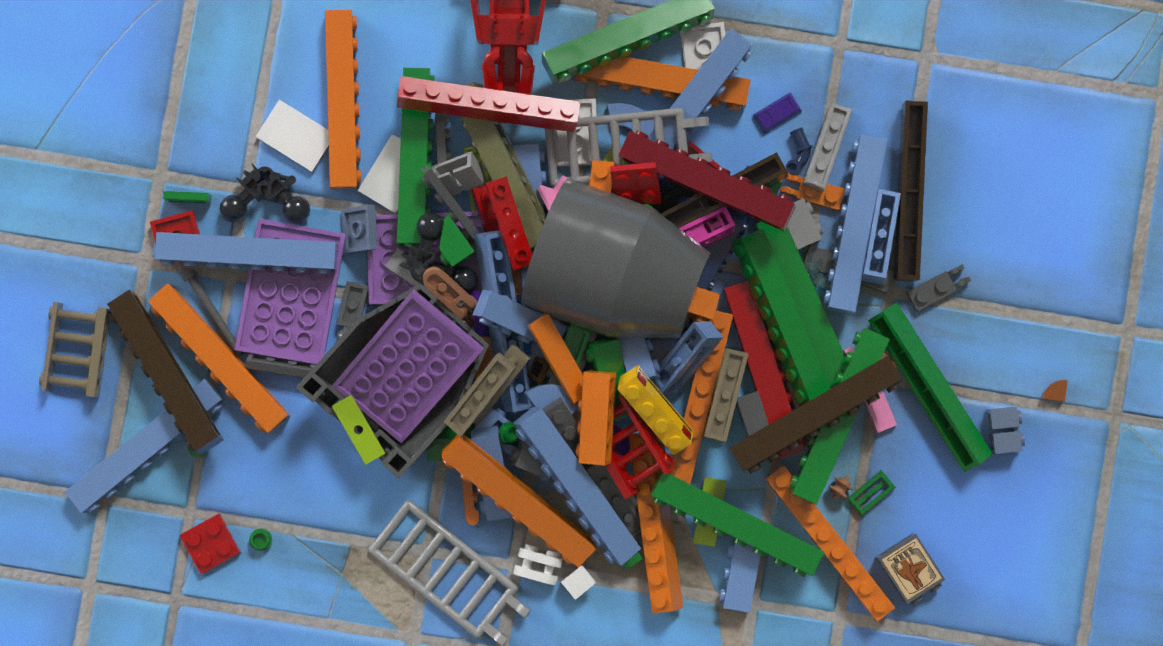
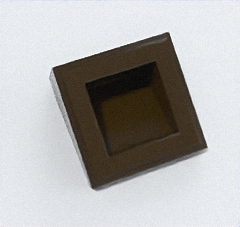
M535 356L527 376L542 384L550 366L547 359Z

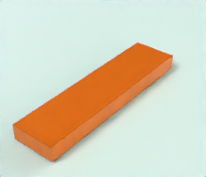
M544 314L527 326L571 403H576L582 398L583 389H580V378L583 374L549 314Z

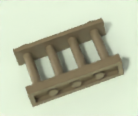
M53 302V306H50L48 313L51 323L44 372H41L39 378V385L42 386L41 390L51 391L52 385L81 388L86 391V396L99 397L110 324L108 312L111 310L98 307L97 312H94V314L62 310L63 303ZM61 319L92 322L95 325L94 334L88 336L59 332ZM58 341L88 344L92 347L91 356L85 358L56 354ZM55 363L85 366L89 369L88 378L81 380L53 376Z
M514 344L511 345L504 356L500 352L496 354L445 419L444 423L460 437L466 433L473 423L477 426L531 358Z
M728 348L724 350L702 437L721 442L727 441L748 353Z

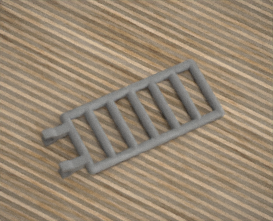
M682 108L578 118L576 127L588 126L592 163V160L600 161L597 125L610 124L613 162L617 165H622V160L618 156L621 150L619 123L632 122L633 133H636L637 130L641 131V121L654 120L656 141L658 139L665 142L663 119L676 117L678 147L688 152L686 128L709 126V117L685 119L684 110ZM545 129L550 186L554 188L560 180L557 173L554 131L552 129ZM567 132L571 173L569 178L590 184L591 175H579L576 133ZM712 153L689 155L690 158L695 160L699 157L712 162Z
M407 500L368 549L372 556L475 638H480L486 632L503 646L508 637L491 623L506 604L510 605L524 618L531 610L513 596L518 590V586L411 500ZM411 511L420 520L389 558L379 549L407 513ZM426 525H428L437 534L409 570L405 571L397 562ZM446 539L454 546V549L428 582L423 585L414 576L441 542ZM463 553L472 562L443 599H440L432 590L459 555ZM478 567H481L489 576L462 611L458 613L449 604ZM498 581L507 590L478 627H475L467 618L494 583Z

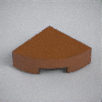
M1058 380L1050 384L1044 390L1041 399L1065 402L1068 380Z

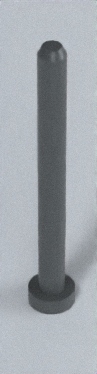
M193 269L183 275L181 278L184 282H189L234 354L238 357L243 355L242 351L234 350L236 339L195 277L197 275L196 270Z

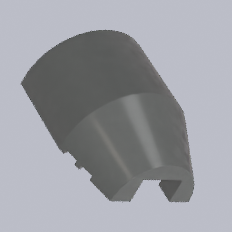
M567 178L551 205L538 237L527 271L521 303L527 308L543 314H549V316L606 337L680 339L700 278L704 274L711 253L690 236L686 235L656 209Z
M422 284L415 286L358 318L296 387L311 402L315 401L340 422L332 405L346 397L332 387V385L413 289L483 346L484 349L402 443L361 410L385 451V454L379 457L382 465L398 479L447 426L444 423L445 419L470 389L474 376L489 346L486 341ZM355 426L354 430L356 433L360 434L363 432L362 426Z

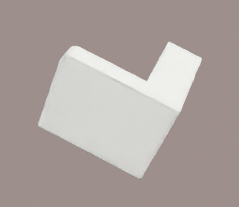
M581 565L565 577L561 583L576 600L595 584V580L586 571L585 567Z

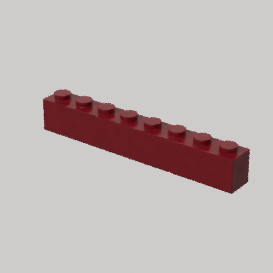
M637 130L636 133L629 131L618 154L620 160L629 164L656 162L659 177L785 232L796 208L795 203L792 202L793 199L784 194H780V196L771 193L772 190L763 185L756 187L751 184V180L743 176L738 178L731 176V172L723 167L715 169L709 166L710 162L698 157L697 160L690 158V154L682 149L677 148L674 151L668 148L669 144L657 139L656 142L649 140V136Z

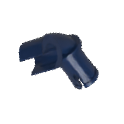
M803 127L790 132L797 148L796 154H798V157L795 160L788 161L786 167L795 165L797 167L796 170L789 174L796 176L800 174L802 167L806 165L813 148L807 140Z

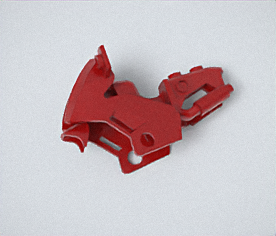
M470 0L477 42L479 44H490V51L486 54L482 64L484 88L532 95L535 65L531 55L527 52V45H538L546 0H541L539 16L529 15V0H490L489 15L480 14L479 0ZM495 64H498V87Z

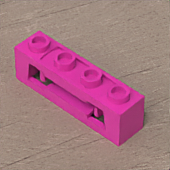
M726 206L679 229L701 246L706 247L735 232V223Z

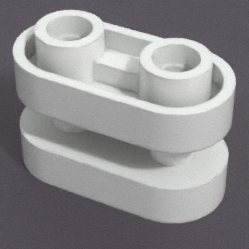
M525 544V548L520 547L518 556L524 558L522 566L515 564L513 574L546 584L556 585L558 576L552 573L554 567L561 568L563 559L559 558L560 553L547 550L545 554L538 552V547ZM532 561L545 564L544 572L531 568Z

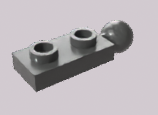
M347 281L337 325L344 327L338 332L337 341L358 318L363 316L369 286Z

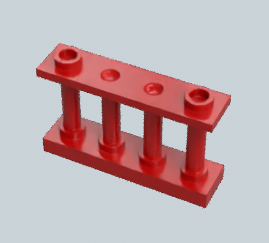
M507 176L471 189L484 232L501 231L510 259L511 270L529 265L532 252Z
M621 394L618 397L622 403L614 408V419L627 411L633 423L613 435L611 463L605 466L623 497L627 499L640 492L638 484L660 470L666 475L676 470V468L674 467L673 458L665 452L653 430ZM636 431H639L645 443L624 456H619L615 450V445ZM650 450L657 462L635 476L630 475L626 464Z

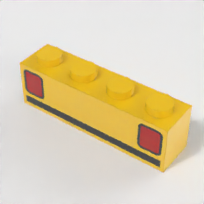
M639 365L620 376L617 388L673 455L692 444L694 432Z

